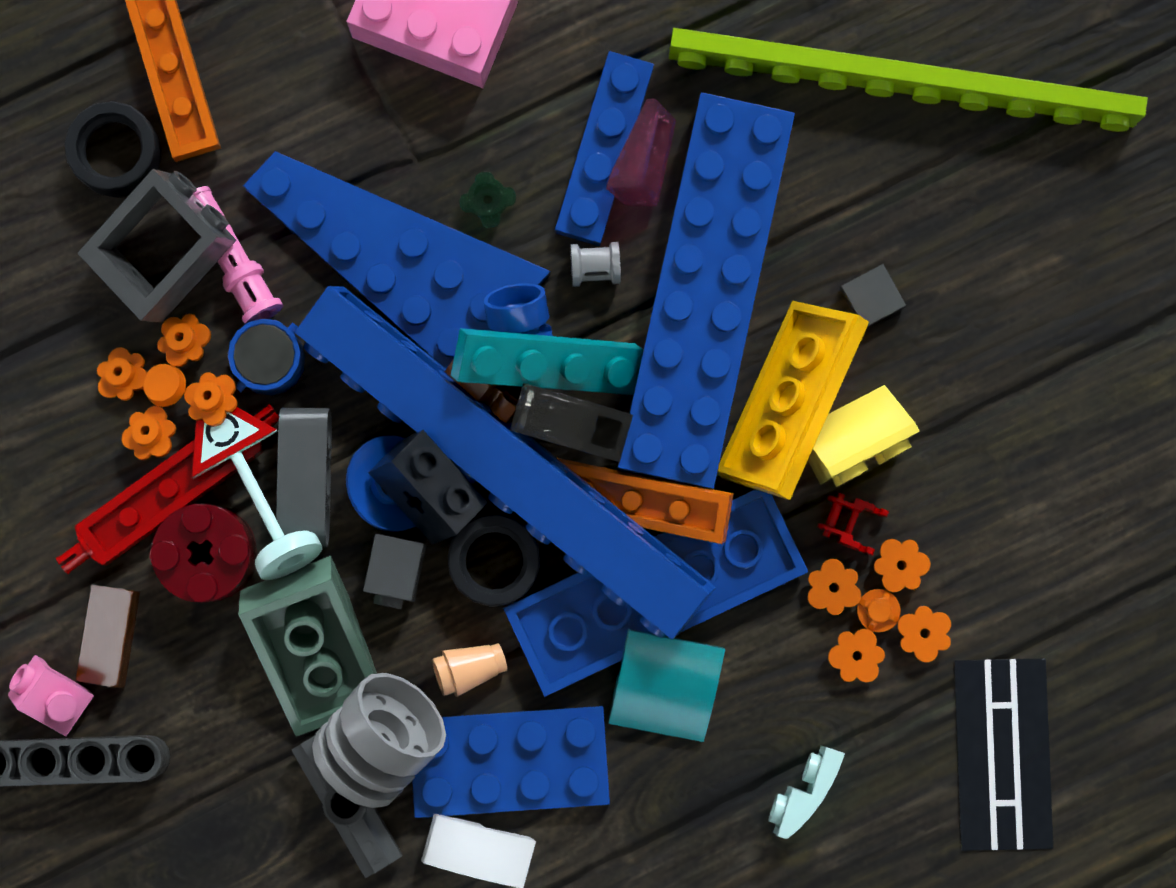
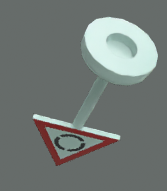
M236 407L234 411L226 412V418L219 426H209L203 419L196 421L192 478L194 479L231 458L273 539V542L264 547L256 557V570L263 580L278 579L312 562L322 551V545L316 534L310 531H296L284 535L242 454V451L273 435L278 430Z

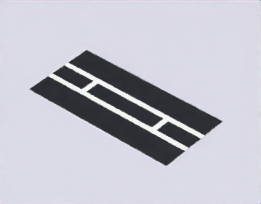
M1046 658L954 660L961 851L1053 849Z

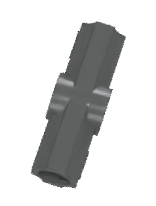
M315 736L293 748L292 752L322 802L325 816L335 825L364 877L367 878L399 859L403 854L376 808L360 805L358 812L352 816H345L337 810L335 805L337 792L323 778L314 761L312 744Z

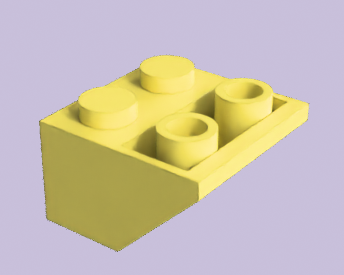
M883 385L828 414L808 458V462L820 485L832 479L835 486L838 487L869 470L865 464L869 459L875 457L880 465L911 448L912 446L908 439L920 431L888 388Z

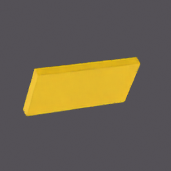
M797 301L791 302L720 460L717 471L718 476L787 500L791 499L869 321L857 314Z

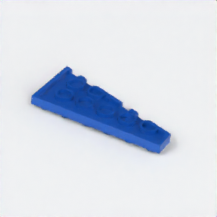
M276 151L243 185L246 191L445 369L454 359L460 328L492 331L488 328L483 301L488 293L513 284L531 283L541 285L551 275V272L545 268Z

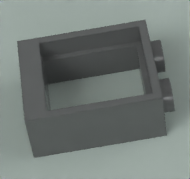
M152 169L78 252V255L140 321L162 323L217 263L222 255L237 241L226 229L229 225L227 219L211 205L207 204L204 206L193 195L197 191L196 187L178 171L168 173ZM163 196L201 238L154 289L116 247Z

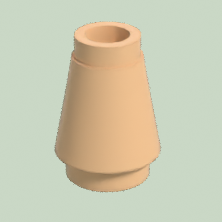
M499 643L491 646L484 645L442 650V656L432 659L434 673L443 696L454 693L458 697L497 676L499 673L507 671L505 656Z

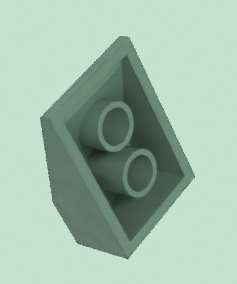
M331 556L307 564L287 576L265 580L240 590L238 615L296 737L321 728L322 725L328 722L330 716L342 707L344 700L361 681L371 674H377L349 595Z

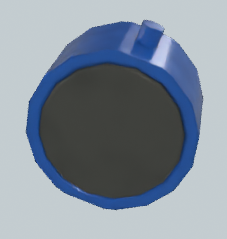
M259 319L248 322L237 330L230 341L228 360L232 373L239 379L236 388L240 392L248 387L257 394L272 396L286 392L298 382L304 371L305 364L302 344L294 333L298 326L292 322L287 328L277 320Z

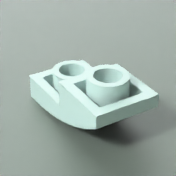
M822 745L818 755L810 753L802 777V781L809 783L807 791L787 786L785 796L777 793L769 816V822L775 823L773 833L788 839L812 816L831 788L845 753Z

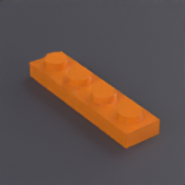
M125 0L172 158L175 162L221 149L177 0Z
M557 458L643 528L723 544L726 541L734 493Z

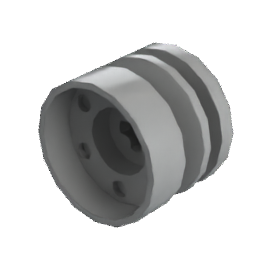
M388 673L371 674L359 683L344 700L342 707L334 712L328 722L322 725L316 732L312 744L314 761L323 778L338 794L358 805L370 808L383 807L396 799L404 788L413 781L415 775L425 768L444 746L446 731L443 718L435 704L420 688L399 676Z

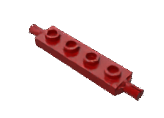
M270 403L254 415V417L270 426L279 421V415ZM194 439L76 524L75 531L79 542L62 555L56 557L58 564L63 565L61 568L67 574H70L72 570L90 557L101 565H109L156 531L170 514L182 507L193 504L236 473L237 469L231 458L193 479ZM261 441L242 451L247 464L263 453Z

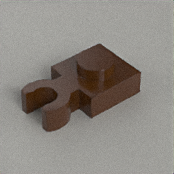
M453 360L444 371L475 400L483 402L490 407V410L506 424L511 420L514 424L519 425L529 412L525 404L508 393L509 389L505 385L457 382L451 376Z

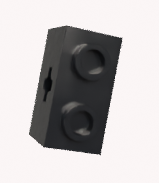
M424 430L399 441L368 472L432 544L457 535L487 503Z

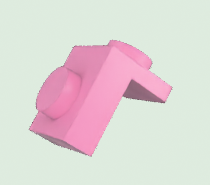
M36 655L28 665L23 664L15 672L9 685L10 692L8 694L17 710L64 736L68 735L94 697L89 689L50 668L45 660Z

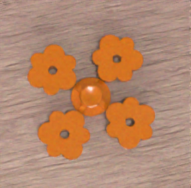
M186 314L182 319L170 317L162 324L161 332L163 337L158 340L157 348L160 352L166 354V360L170 365L159 364L147 372L143 369L145 359L139 353L131 354L127 349L118 347L110 352L108 362H102L97 367V374L101 377L98 383V391L105 398L117 396L122 401H128L133 397L134 391L143 389L149 401L156 405L149 407L144 414L141 412L133 413L129 419L130 427L125 429L122 434L121 440L123 445L130 450H134V455L140 460H147L151 455L164 457L170 452L172 448L170 437L175 434L176 425L172 421L167 420V413L161 407L175 404L181 399L183 394L186 402L191 405L188 411L189 416L196 421L203 419L207 425L212 427L222 424L226 418V412H232L237 407V399L233 396L236 390V383L228 375L216 377L213 373L206 372L200 377L199 383H192L186 388V378L179 367L184 366L189 359L191 361L200 360L204 354L202 347L206 346L211 339L210 329L204 324H199L198 318L193 314Z
M888 539L881 544V558L874 562V570L877 574L883 575L882 585L886 590L873 589L861 597V591L855 585L858 581L857 572L853 569H845L844 565L837 559L826 560L822 564L820 571H813L808 576V583L812 588L809 590L807 598L813 608H826L829 614L839 615L844 610V607H853L858 604V618L862 625L867 628L856 631L854 635L848 631L840 633L837 639L839 645L832 647L828 653L830 665L840 669V677L846 682H852L856 678L862 682H872L877 678L879 673L877 664L884 660L885 652L881 647L876 646L877 638L873 632H885L897 624L899 633L904 636L900 641L902 650L908 653L914 652L915 657L921 662L933 661L938 655V650H947L951 645V639L947 635L951 628V620L947 614L943 612L932 613L929 607L920 606L915 610L914 614H905L900 617V604L891 593L901 591L904 587L910 590L918 588L921 584L920 576L925 575L930 569V559L926 554L918 552L919 547L914 540H906L901 544L896 539ZM898 561L904 563L903 570L897 568ZM834 583L837 586L836 592L830 591V584ZM922 629L927 630L928 634L925 638L920 635ZM855 651L860 653V659L857 661L853 659Z

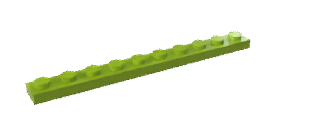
M673 28L668 58L678 60L677 64L688 69H704L706 65L725 67L724 71L735 76H751L753 72L772 74L771 78L782 83H797L800 79L819 81L818 85L820 87L830 90H844L847 88V85L865 88L867 94L877 97H891L894 95V92L912 95L914 101L919 103L937 104L941 102V99L957 101L961 108L972 111L987 110L988 106L1004 108L1008 115L1020 118L1033 117L1035 113L1052 115L1053 120L1061 124L1075 125L1082 123V120L1099 122L1102 129L1117 132L1129 130V127H1134L1145 117L1148 97L680 28Z

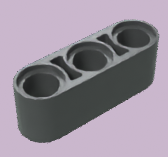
M281 408L278 424L276 520L284 535L296 531H310L316 534L322 548H327L330 537L331 410L330 408Z

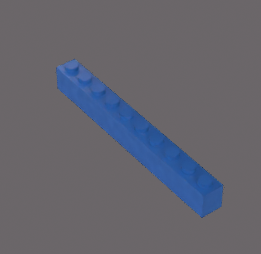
M328 286L294 332L306 342L304 349L311 356L323 363L330 361L342 371L340 378L349 387L360 393H364L366 390L379 401L377 408L386 417L397 423L403 420L416 433L424 430L443 453L453 461V464L470 483L477 481L491 492L488 498L495 506L508 514H512L513 511L528 522L526 529L533 537L544 544L549 545L552 542L566 553L563 558L570 567L582 575L591 573L604 584L601 589L608 598L620 606L629 604L642 615L640 618L642 625L654 635L661 638L667 635L670 639H674L683 631L716 589V586L511 421L508 424L504 423L485 403L475 400L444 372L446 369L345 287Z

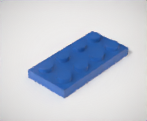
M603 706L442 717L446 731L444 746L427 766L415 775L412 781L415 818L433 817L434 814L452 816L610 805Z

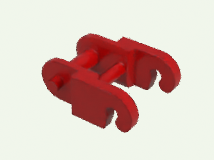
M838 493L837 497L828 496L827 499L833 505L825 524L818 523L817 528L824 531L822 536L829 538L831 534L839 537L837 540L838 544L873 556L875 549L863 546L861 543L853 540V528L859 513L863 510L885 518L888 517L889 511L883 508L879 509L876 505L858 498L853 499L852 503L844 500L845 495ZM842 507L852 511L845 532L835 528Z

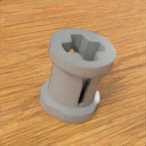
M611 242L609 247L580 249L578 244H570L572 287H579L584 281L611 280L612 284H620L621 267L618 242Z

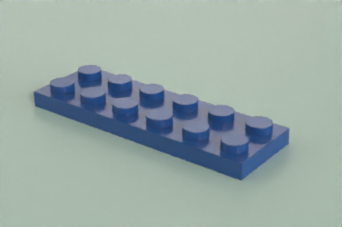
M756 489L732 501L726 541L723 544L665 532L655 536L657 540L716 586V589L683 631L808 572L772 494ZM577 573L503 608L544 697L621 661L628 629L651 633L640 622L642 615L629 604L620 606L608 598L601 589L604 584L591 573L587 575Z

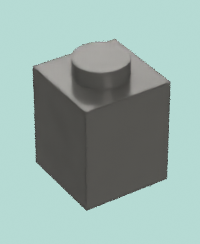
M375 534L363 592L375 594L373 604L402 609L403 600L415 602L427 547L425 544Z

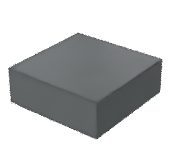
M884 264L839 288L853 314L860 315L869 321L867 327L906 306Z

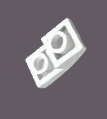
M434 814L421 862L469 877L523 888L536 841L528 836L486 828L477 822Z

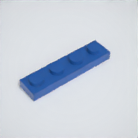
M612 51L608 52L555 227L556 234L601 246L653 73V63Z

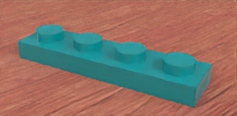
M460 328L451 376L457 382L633 395L644 349L636 343Z

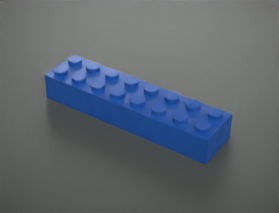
M702 92L700 94L617 469L619 471L714 489L795 116L794 112Z

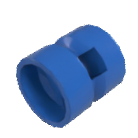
M531 283L507 285L488 293L483 299L487 324L490 330L553 336L551 326L546 323L549 319L545 289L540 285Z

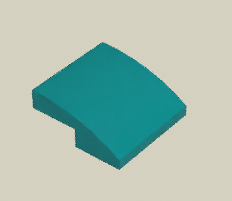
M628 629L608 724L704 742L717 692L725 648L677 638L670 639L667 636L661 638L652 633Z

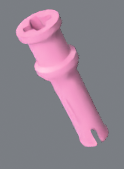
M208 186L197 188L193 195L204 206L207 204L211 205L224 216ZM229 224L226 229L237 241L217 261L225 274L222 278L223 287L226 292H232L244 313L242 317L244 324L259 319H270L281 311L283 303L280 298L273 297L262 278L264 273L262 266L254 260H249ZM250 288L257 299L256 302L254 301L252 295L249 292Z

